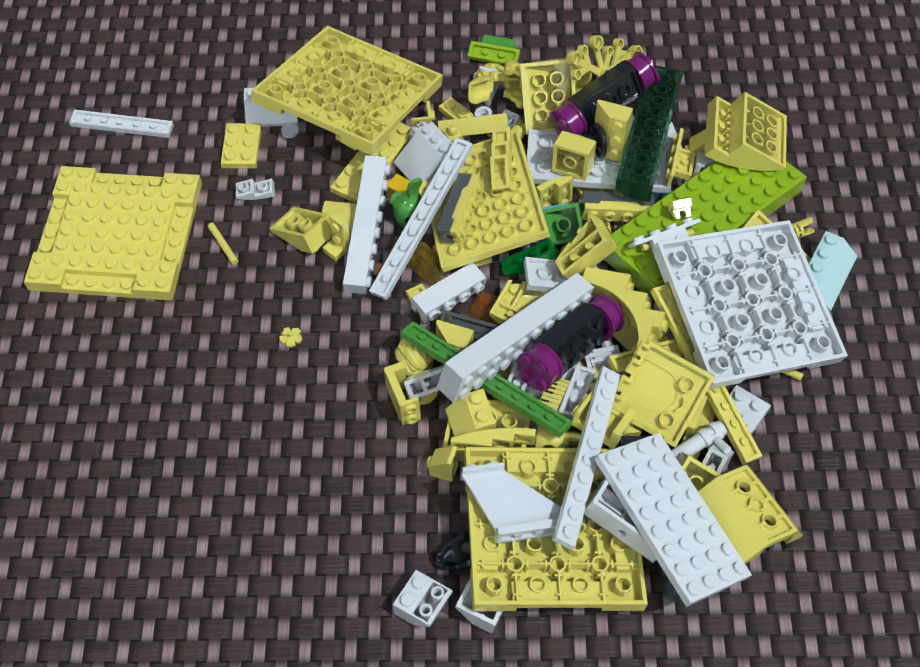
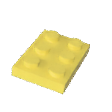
M226 124L221 158L222 168H257L262 131L261 124Z

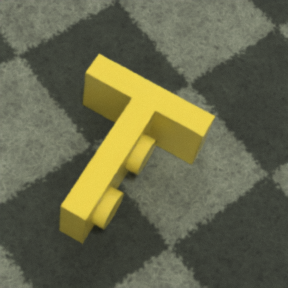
M333 212L329 216L332 239L322 248L324 253L337 261L349 251L351 234L349 233L348 222Z

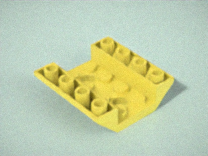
M748 465L716 477L698 491L744 563L758 558L764 549L784 540L788 544L803 536ZM765 521L771 522L772 526L768 525Z

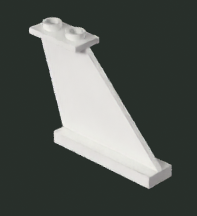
M489 462L478 466L470 464L462 467L460 480L466 483L495 530L496 544L554 535L561 507L504 471V462Z

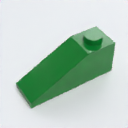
M550 238L502 259V273L504 275L525 274V257L556 260L560 255V251Z

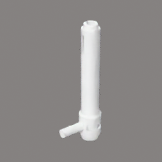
M718 420L709 423L707 428H701L696 432V435L671 451L676 459H678L682 452L693 456L705 447L709 448L713 444L718 446L725 454L730 453L731 447L722 440L724 435L727 434V430Z

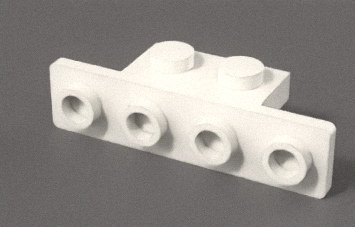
M691 217L683 220V225L677 226L675 223L665 227L666 231L661 232L658 229L650 232V237L644 238L643 235L632 239L633 243L629 244L628 247L630 249L650 241L653 248L660 241L689 237L686 228L700 223L701 220L700 218L693 220Z

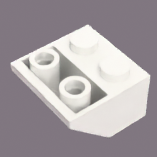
M416 570L393 603L394 614L412 625L430 627L453 591Z

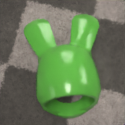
M421 178L411 180L407 186L406 193L402 194L398 190L390 198L395 220L404 228L408 223L406 218L412 216L420 202L418 193L422 184Z

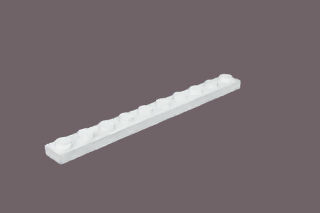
M459 138L454 140L369 290L371 294L385 300L388 299L473 148L472 143Z
M604 366L599 369L552 541L570 550L575 547L597 466L594 459L601 451L620 379L618 373Z

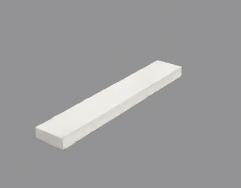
M74 110L69 121L72 127L165 138L170 137L174 126L173 121L82 110Z

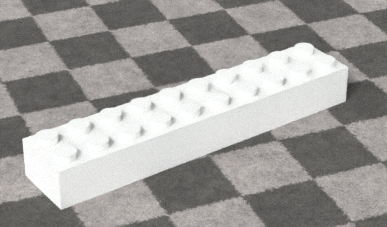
M576 273L445 362L437 388L453 403L459 399L463 400L470 391L479 389L484 381L493 379L498 371H504L511 362L517 361L520 354L527 352L535 344V340L584 302L588 303L592 298L591 293L594 287L580 274Z

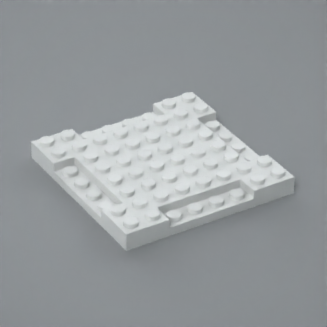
M790 220L660 241L652 248L664 283L670 284L695 351L692 355L698 367L715 375L709 389L738 384L745 379L807 367L810 369L839 363L848 356Z

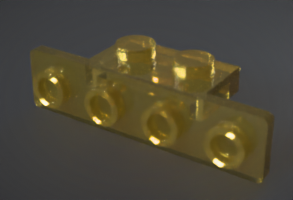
M400 235L395 236V239L391 246V251L394 248L396 242L398 241ZM420 242L407 265L433 286L447 276L441 272L442 268L438 254L428 244Z

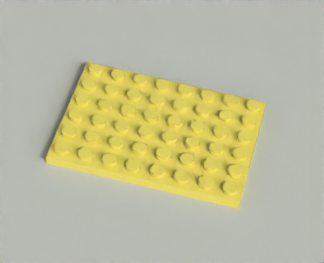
M518 129L511 131V189L492 191L490 157L492 156L491 143H493V138L473 144L470 154L459 173L479 174L481 182L484 184V190L480 194L478 206L475 207L473 219L468 225L467 235L463 238L462 243L441 242L436 232L456 179L432 219L431 226L443 272L550 237Z

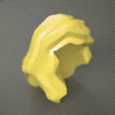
M403 338L401 339L394 353L398 362H403L407 376H412L411 374L418 370L423 372L432 368L433 357Z

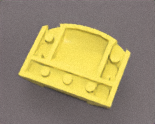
M508 280L489 315L501 325L548 292L527 290L526 281H522V284H511L513 280Z

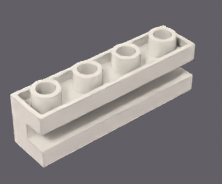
M470 263L412 297L411 308L415 313L420 312V319L424 324L428 321H433L443 310L450 311L456 304L463 303L471 295L483 291L486 277L474 263Z

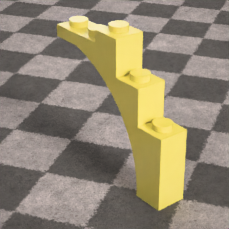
M586 267L583 278L594 287L591 295H605L618 302L622 307V312L626 314L634 325L639 338L635 350L641 340L649 343L650 340L655 342V339L661 340L663 332H667L668 329L665 312L650 309L651 302L648 301V293L633 291L634 283L631 282L630 274ZM633 354L634 357L640 360L641 357L639 355Z

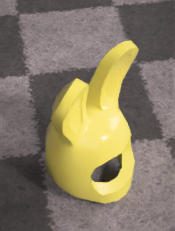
M538 425L535 448H578L582 433L570 432L568 429L558 438Z

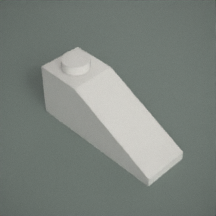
M444 366L409 376L404 381V385L410 399L439 391L437 384Z

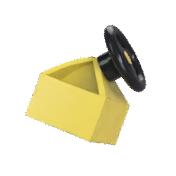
M598 123L591 124L589 135L585 137L562 131L554 143L552 171L586 181L593 169L595 155L598 158H604L607 153V140L602 127Z

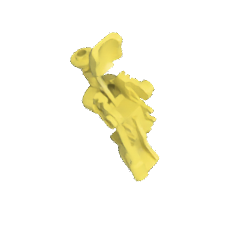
M509 60L505 64L503 72H486L481 68L477 70L475 79L469 83L468 99L472 104L489 100L490 92H493L494 83L503 82L505 88L503 97L510 98L511 101L515 102L516 107L524 108L520 64L517 61ZM574 65V69L581 68L579 65ZM588 71L582 75L580 80H575V90L583 89L591 83V72Z

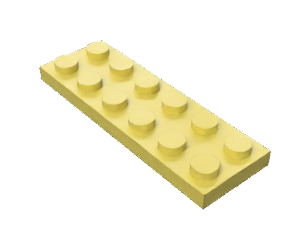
M400 122L390 132V138L372 156L387 157L388 164L392 165L410 141L408 134L411 127ZM359 150L330 186V192L357 204L365 155H371Z

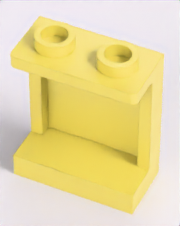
M403 362L385 367L386 388L402 426L416 423L421 419L418 397L409 400L405 399L402 389L406 388L404 385L406 372Z
M594 389L590 394L586 393L580 402L581 406L577 405L572 412V416H574L572 425L581 431L584 427ZM629 408L626 414L622 415L616 410L611 409L603 443L614 449L630 427L636 412Z

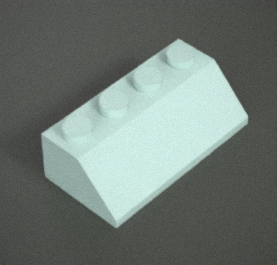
M825 231L809 266L830 313L857 255L843 237Z

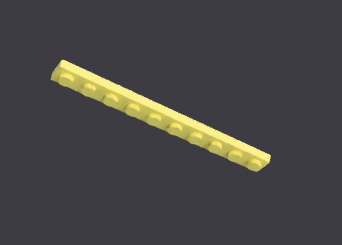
M667 283L653 288L650 293L660 311L665 312L668 326L686 360L696 365L692 355L695 349L670 284ZM726 387L709 389L705 395L708 396L707 399L718 420L726 428L727 436L742 464L745 465L761 458L762 454Z

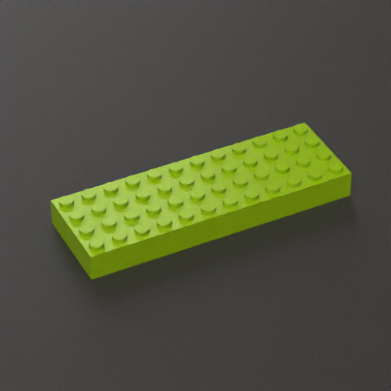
M716 161L612 233L611 237L618 248L604 258V260L619 273L630 274L631 282L634 283V286L641 292L648 293V296L654 301L650 291L667 283H664L652 249L642 251L640 245L629 249L628 245L633 243L632 239L642 235L644 238L650 237V232L658 229L661 232L666 231L665 227L675 223L677 226L683 225L682 221L691 217L693 220L699 218L701 220L700 223L686 228V230L692 228L694 236L742 228L755 211L760 210L768 217L802 192L807 176L787 161L784 170L776 171L742 169ZM691 198V216L685 218L684 213L680 211V218L674 220L671 212H668L667 205L673 201Z

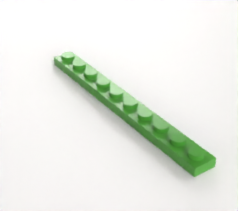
M411 322L400 332L401 338L442 364H445V362L461 352L415 322ZM498 374L493 379L484 381L480 387L558 438L572 425L571 420Z

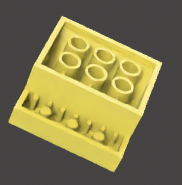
M746 92L731 104L718 96L708 103L705 156L717 162L742 169L776 171L786 168V115Z

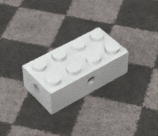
M604 478L585 507L584 514L653 563L657 559L609 482Z

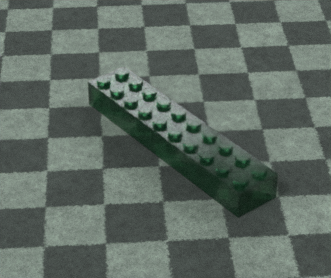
M657 65L654 67L660 76L659 83L655 86H649L644 93L645 96L639 99L616 178L614 195L646 202H651L684 72L683 70Z

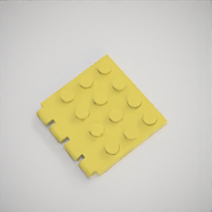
M641 340L634 352L641 358L639 360L632 356L625 371L631 374V376L622 374L619 379L617 390L621 394H615L612 408L622 415H625L629 408L636 412L632 424L652 435L660 433L666 443L676 447L712 384L715 375L651 340L649 343Z

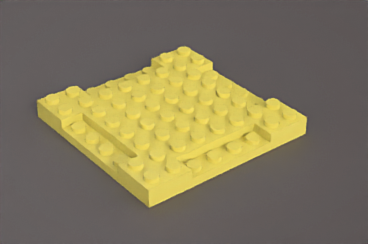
M326 26L251 90V102L281 115L286 111L341 136L342 143L372 156L390 138V132L421 101L426 102L441 87L443 75Z
M61 166L52 193L54 200L37 252H33L24 280L27 289L30 291L173 301L202 186L200 175L165 173L164 177L108 174L97 173L96 168Z
M465 447L464 467L470 464L478 466L489 462H504V471L562 507L578 448ZM601 449L600 454L613 449ZM595 473L591 489L589 492L587 504L593 496L594 492L596 491L597 487L599 486L600 482L603 480H596ZM465 483L471 557L472 611H516L517 608H601V611L645 610L648 602L642 555L585 514L583 515V524L580 528L576 545L571 550L552 541L553 536L496 544L495 530Z

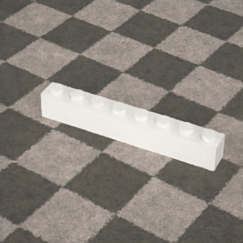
M365 155L343 280L344 291L347 293L367 294L368 288H371L372 285L370 273L374 271L375 267L373 255L377 254L378 246L375 243L376 238L379 239L380 237L378 225L379 222L382 223L383 219L381 207L385 206V196L383 195L384 191L388 189L386 177L390 175L391 170L387 157Z

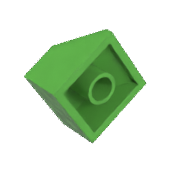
M578 203L543 210L550 237H547V240L551 238L556 246L571 243L578 234L577 230L583 227Z

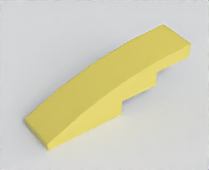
M510 127L492 130L493 143H491L492 156L490 157L492 191L511 189L512 136Z
M497 428L475 431L452 437L451 446H456L458 452H464L465 447L514 448V443L535 446L536 429Z

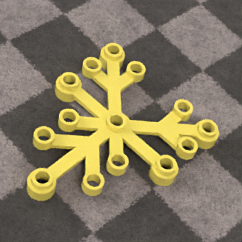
M593 35L588 39V46L594 52L597 67L591 64L588 46L579 45L577 51H570L566 55L567 63L581 67L579 69H572L570 76L573 80H580L582 75L589 71L598 78L621 61L631 59L636 51L643 53L642 47L640 45H632L627 49V53L620 57L624 46L622 38H615L613 40V47H603L604 40L602 36ZM602 47H603L602 53H603V55L605 56V57H604V61H603V59H602V55H601V51H600V49H602Z

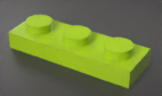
M471 41L467 57L471 60L505 65L509 60L518 62L521 52L520 49Z

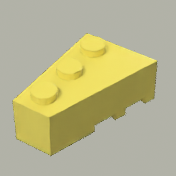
M592 213L588 215V221L585 225L577 230L578 234L574 240L567 244L555 261L562 275L568 279L576 273L583 276L586 267L593 268L618 248L603 221Z

